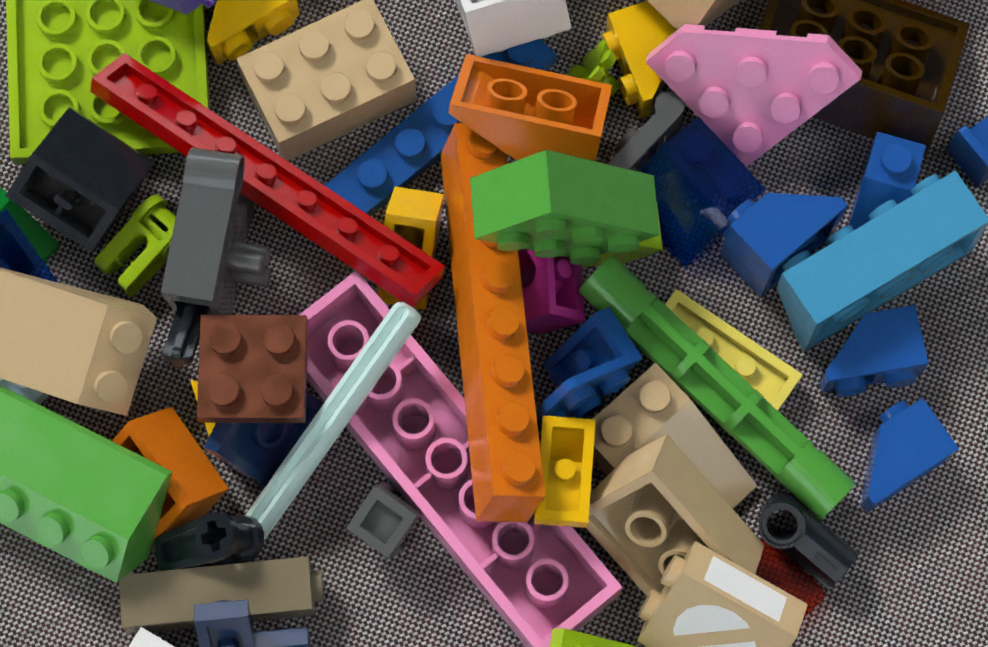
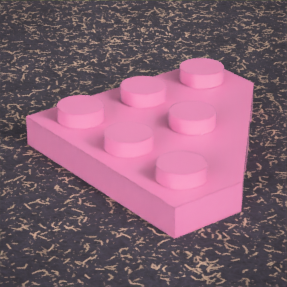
M684 24L652 50L646 59V63L746 167L861 80L862 70L829 35L808 33L807 37L777 35V31L736 28L735 32L705 30V25Z

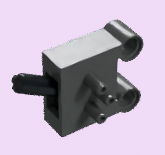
M191 147L187 155L183 185L160 292L175 313L162 355L165 361L172 363V366L177 369H182L184 365L193 362L200 340L201 315H232L238 283L267 287L270 282L271 270L264 266L269 264L271 249L268 246L247 243L255 202L241 194L245 170V158L242 155Z

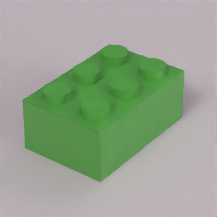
M544 150L470 178L474 237L477 240L497 243V249L515 251L528 249L533 250L534 256L539 258L564 256L569 257L572 264L586 265L599 262L601 260L600 255L607 252H629L639 248V242L660 235L654 175Z

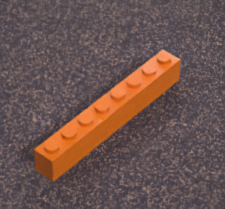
M455 123L440 156L476 521L528 522L546 496L518 250L497 249V243L475 239L470 178L508 164V159L505 152L465 124Z

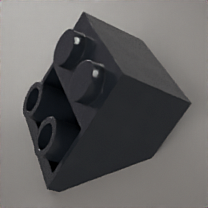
M68 107L32 153L5 196L82 247L93 252L102 245L155 162L72 107Z

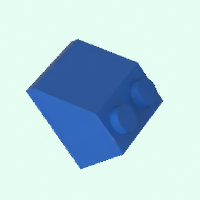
M767 193L756 203L751 199H747L727 219L731 224L723 232L725 240L720 256L761 298L779 283L782 273L785 272L782 267L787 261L803 251L808 250L812 254L835 233L848 204L841 197Z

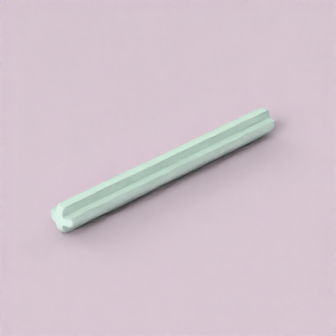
M397 302L392 306L246 513V515L256 518L262 525L264 541L419 324L421 316L410 305L404 302Z

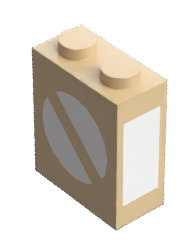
M695 541L684 559L675 555L670 561L660 581L661 584L665 585L661 593L652 589L645 599L637 616L645 621L637 642L646 647H790L798 636L808 604Z

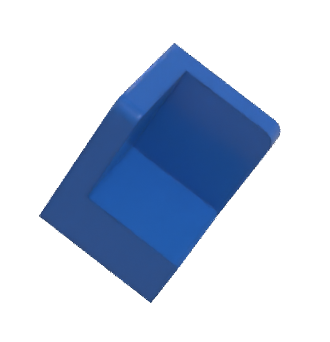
M988 116L970 129L965 125L956 131L946 149L977 188L988 180Z

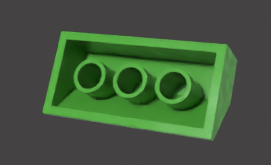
M0 385V523L117 584L149 558L172 471Z

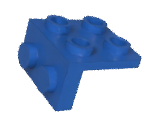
M610 307L595 312L543 363V366L558 388L536 408L537 425L540 433L542 431L543 415L571 417L574 415L575 418L585 419L603 406V402L600 399L603 395L607 396L614 393L631 380L627 372L643 357Z

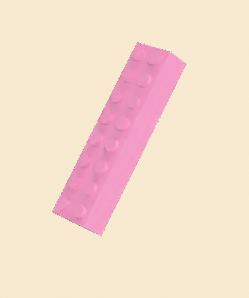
M357 271L353 272L299 314L306 315L308 319L307 381L324 402L390 310ZM410 335L348 422L346 429L393 486L396 487L407 503L421 513V520L526 647H550L552 629L566 628L578 631L620 596L622 586L573 527L534 524L535 512L528 522L476 521L464 397L412 335Z

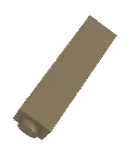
M306 556L128 574L119 581L121 626L129 635L137 634L140 627L151 633L195 628L194 605L215 603L221 600L236 601L248 599L252 622L316 616L315 602L324 601L322 570H313L312 563L309 557Z

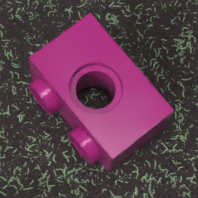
M518 250L527 332L543 334L585 322L584 297L578 293L583 285L582 265L570 263L569 257L539 258L534 256L533 250Z

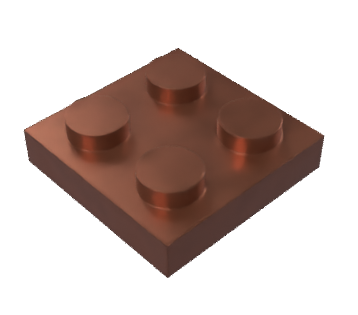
M201 315L197 419L199 423H305L308 347L307 316Z

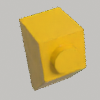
M395 186L385 213L384 226L435 259L440 234L444 194ZM378 286L377 295L385 304L394 305L397 302H402ZM429 292L413 308L426 310Z

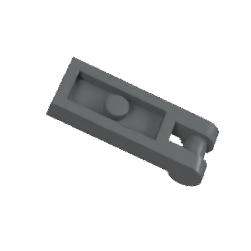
M665 91L658 95L655 101L654 115L639 131L633 127L626 132L615 147L617 154L609 161L608 165L642 172L680 131L685 107L682 99L674 91Z

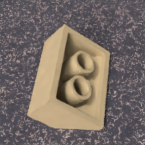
M668 434L627 455L590 494L589 522L586 529L646 596H648L652 589L661 593L665 585L661 584L660 581L670 561L675 555L684 559L695 541L756 575L765 545Z

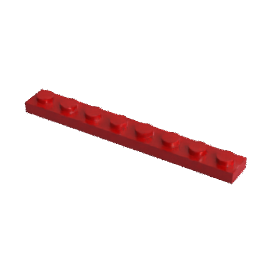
M123 53L92 77L91 93L186 157L191 147L244 156L245 170L241 194L412 308L442 279L445 265L126 53Z

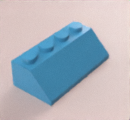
M956 170L942 179L937 174L927 177L911 190L913 196L898 205L894 199L885 202L869 214L868 217L871 221L854 230L852 225L845 226L826 240L827 247L812 256L808 250L803 251L783 265L782 268L785 272L780 277L777 291L797 341L804 352L861 319L865 313L876 310L972 252L988 226V216Z

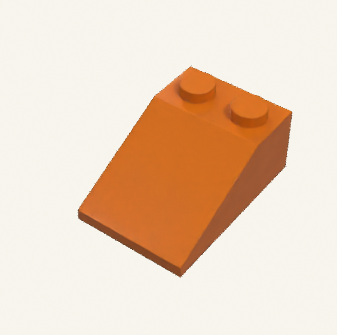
M466 54L449 104L448 113L516 161L544 150L596 161L612 85Z

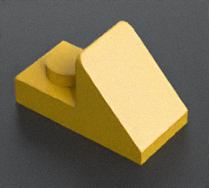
M543 415L540 452L546 497L535 511L534 524L588 528L596 419Z

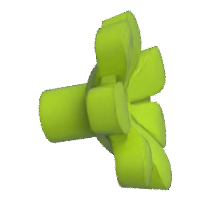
M605 40L600 41L595 50L591 49L584 56V66L574 65L567 73L568 76L612 85L610 97L620 87L619 81L608 73L609 69L615 64L617 56L611 49H608Z

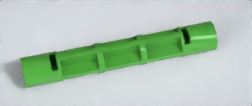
M614 255L609 257L587 279L578 293L597 311L610 307L633 344L651 361L657 363L687 395L706 411L725 432L730 434L814 516L822 520L844 498L856 482L822 450H817L811 440H808L757 389L755 390L725 362L707 342L702 340L659 300L657 295L651 294L646 289L647 286Z

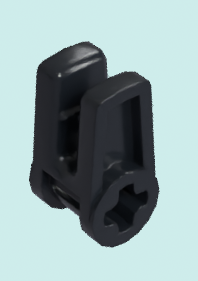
M221 512L208 513L199 519L155 538V556L160 571L250 562L262 551L264 531L260 522L249 515H235L231 517Z

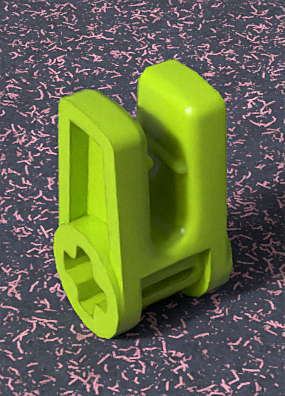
M154 194L142 202L124 227L94 259L96 267L103 273L112 275L120 266L125 267L124 262L141 245L147 243L142 253L135 260H130L131 265L117 281L120 288L131 297L167 263L176 216L166 208L167 201L159 194ZM156 223H160L168 231H163Z

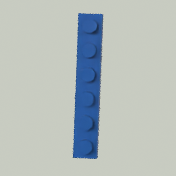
M542 39L514 46L499 53L482 56L488 59L545 71L552 67L557 60V55ZM459 75L324 186L369 216H372L390 201L395 186L407 187L441 158L440 154L454 124L462 123L448 113L449 104Z

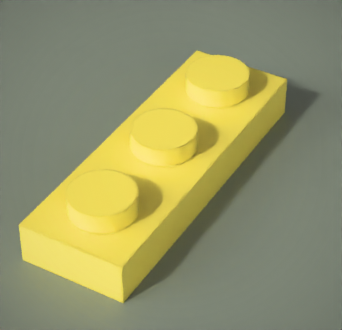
M676 289L665 305L702 340L707 342L725 362L755 390L757 389L779 411L803 374Z

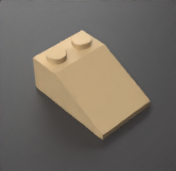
M0 268V379L75 404L127 416L157 317L143 304Z
M654 363L593 418L596 419L593 461L606 475L627 455L668 434L732 509L738 506L758 487L693 401L657 363Z

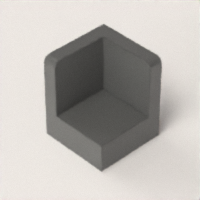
M389 482L374 485L346 527L347 530L387 559L402 553L406 547V544L403 542L421 516L420 512L393 494L396 487Z

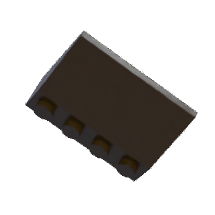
M770 0L758 30L777 31V35L807 37L808 33L829 35L862 70L861 80L821 109L812 118L874 138L877 132L924 144L926 145L924 152L926 157L947 105L970 23L902 0Z

